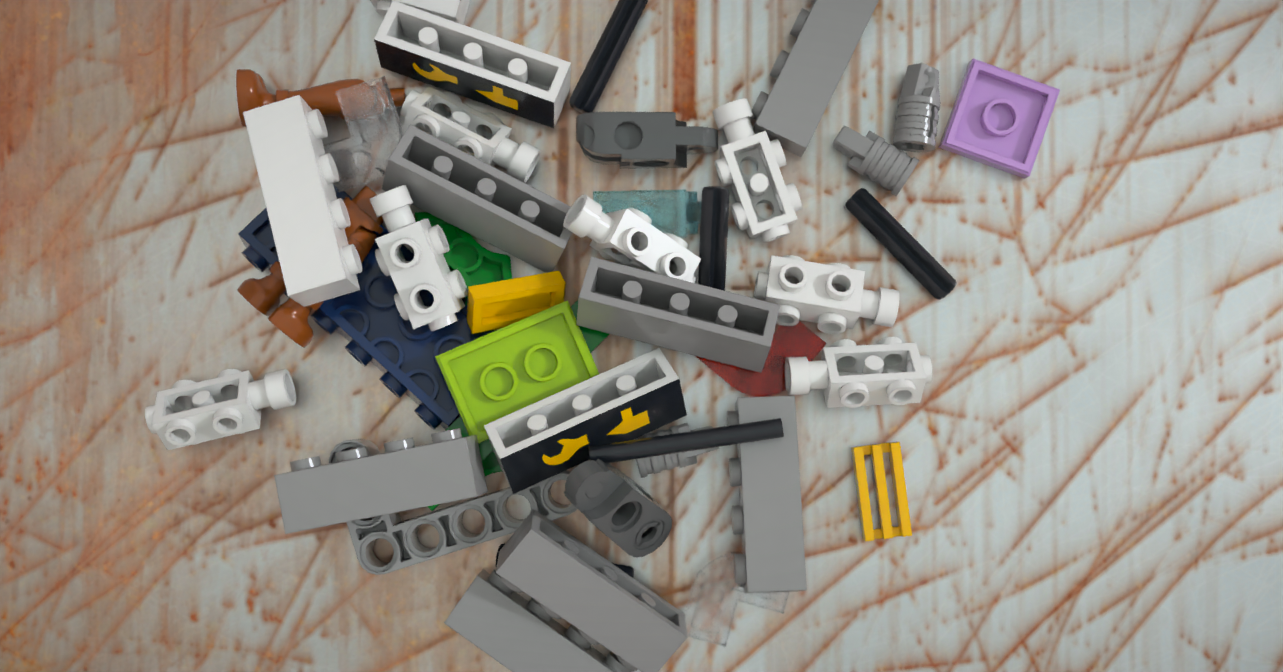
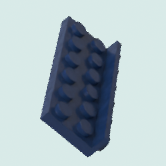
M333 183L337 199L341 198L343 200L345 197H348L352 200L336 183ZM265 208L238 233L246 247L241 252L242 255L260 272L270 268L275 261H279L267 209ZM382 225L380 226L384 231L381 234L373 231L377 238L389 233ZM375 240L370 252L361 263L362 272L356 274L360 290L323 301L324 303L318 310L314 311L310 316L329 335H332L337 330L348 340L349 343L345 346V349L360 364L366 367L372 362L384 374L379 380L395 396L401 398L406 393L419 406L414 412L429 427L435 430L441 425L446 430L460 414L435 356L492 333L497 329L472 334L467 323V306L455 313L458 321L435 331H431L428 324L413 329L410 320H404L396 307L394 295L398 292L391 275L385 276L378 265L375 250L379 249ZM402 244L400 249L405 261H412L414 254ZM422 289L419 294L424 305L432 306L434 302L432 293Z

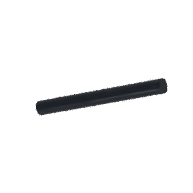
M781 418L588 446L590 460L596 461L600 459L606 464L784 437Z

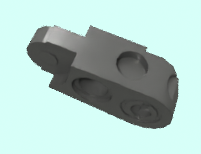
M590 112L576 117V141L579 143L584 155L596 163L620 164V169L687 168V154L711 153L718 150L717 129L686 126V122L676 120L675 112Z
M600 459L585 461L575 467L567 477L564 491L565 496L592 524L628 555L636 558L646 556L660 547L668 537L672 528L670 515L644 488L611 464H605Z

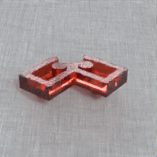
M799 321L794 326L780 325L776 329L762 373L698 356L695 357L735 390L751 396H770L786 390V357L806 356L808 361H813L827 343Z

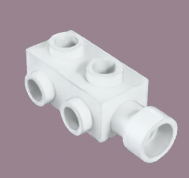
M429 86L422 94L412 90L403 103L401 115L406 118L400 134L402 137L411 124L493 167L497 164L507 169L508 175L524 183L528 181L541 155L540 149L526 142H522L520 145L508 139L512 128L504 125L496 114L490 112L481 113L463 104L461 99L453 92H440ZM442 103L450 108L451 113L443 108ZM483 125L488 126L491 129L492 134L485 131Z
M738 99L716 108L712 113L718 130H724L728 144L721 146L719 151L721 158L715 160V166L722 186L731 185L736 203L730 204L738 230L746 229L750 239L762 236L764 243L790 234L788 226L793 225L798 220L795 212L802 209V204L794 183L785 185L779 169L786 166L785 155L779 140L769 141L766 130L757 134L754 133L750 121L754 116L748 99ZM744 160H752L757 166V171L751 175L745 174L740 169V163ZM762 202L769 204L772 208V215L768 218L759 217L755 210L757 204Z
M406 185L370 198L369 200L376 216H382L389 232L375 239L379 249L375 250L376 260L384 275H391L398 292L394 295V299L401 317L404 320H410L413 329L428 324L431 331L458 321L455 313L465 307L462 298L468 296V289L459 270L450 271L443 254L449 252V244L442 228L438 224L432 227L428 218L416 222L409 206L413 201ZM402 244H408L413 248L414 258L412 261H405L400 249ZM422 289L432 293L434 297L432 306L424 305L419 294Z
M585 194L581 195L567 212L563 226L580 238L587 236L592 239L589 246L597 250L604 259L692 283L696 281L695 271L701 258L688 250L689 245L682 238L674 234L662 233L652 226V219L645 213L634 208H627L605 214L602 212V205ZM611 248H615L618 252L616 254L613 253Z
M771 255L767 271H758L753 298L780 305L776 322L778 325L794 326L801 320L818 323V329L824 333L840 334L846 328L853 329L859 317L872 319V323L875 325L893 327L898 313L900 293L899 290L879 287L877 291L863 289L865 271L851 269L845 264L831 263L826 265L805 261L801 257L794 255L782 257Z
M898 337L883 338L876 345H857L853 340L841 339L834 342L830 347H823L821 360L808 361L806 356L786 357L787 394L806 395L809 394L810 389H823L827 408H856L870 405L920 403L925 383H930L932 380V363L929 355H920L916 342L903 343Z
M226 369L221 371L217 378L197 383L192 380H179L173 384L171 389L157 392L155 405L147 406L145 409V419L150 432L158 434L168 451L260 429L261 409L271 406L274 410L294 406L296 404V392L292 377L287 369L266 373L264 379L254 381L249 370L241 372L237 369Z

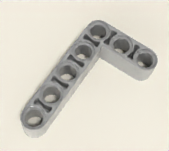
M363 438L346 440L337 444L331 451L329 464L338 462L337 452L347 451L353 447H366L368 456L381 453L370 440ZM563 471L515 494L508 487L405 521H401L399 512L376 516L375 518L370 517L346 522L357 559L361 567L368 573L381 575L514 533L525 519L518 520L509 515L506 504L511 495L518 494L524 496L530 503V513L534 509L550 521L570 515L577 508L572 503L569 505L556 503L551 496V487L558 480H567L571 471ZM474 509L483 515L485 527L481 533L473 534L464 528L462 517L466 510ZM422 524H429L437 529L439 543L436 548H428L420 543L418 530ZM377 539H385L391 543L394 551L391 562H383L376 558L373 546Z

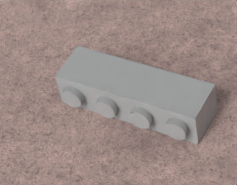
M816 0L810 12L803 8L801 9L790 32V35L796 37L797 40L790 53L781 50L769 74L777 79L770 95L761 91L752 108L753 119L757 120L753 128L755 134L766 130L769 141L778 139L783 149L799 157L802 156L879 0Z
M411 124L388 159L382 190L389 191L406 185L413 201L412 205L546 273L553 272L572 235V232L563 226L565 216L570 209L569 205Z
M591 257L578 297L576 325L762 373L771 348L780 305Z
M795 396L737 398L735 411H727V426L781 418L784 437L737 444V458H729L730 486H739L740 505L732 506L733 535L741 534L742 554H734L735 583H744V593L798 592L807 590Z
M458 428L431 434L433 442L431 444L415 447L412 437L384 443L385 453L368 456L366 447L337 452L338 462L321 465L320 456L290 462V472L274 475L285 534L474 498L488 492L477 435L462 437L461 429Z
M534 509L499 551L496 573L508 588L518 593L525 592L538 601L541 608L549 616L555 619L563 618L575 626L585 640L593 645L601 644L616 655L621 664L629 670L658 672L688 638L686 619L683 612Z
M483 569L444 622L512 672L632 671L621 664L614 653L609 652L606 657L593 648L592 644L581 636L575 626L570 625L567 629L555 621L553 617L549 616L541 608L538 601L533 598L527 601L508 588L502 582L496 570L489 574Z

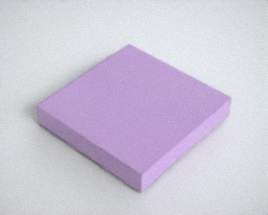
M972 59L967 66L938 148L1025 179L1031 174L1060 89Z

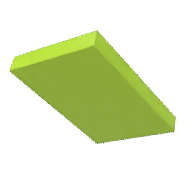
M568 300L435 356L468 435H477L478 443L489 439L484 425L599 375L580 327L576 325L577 321Z

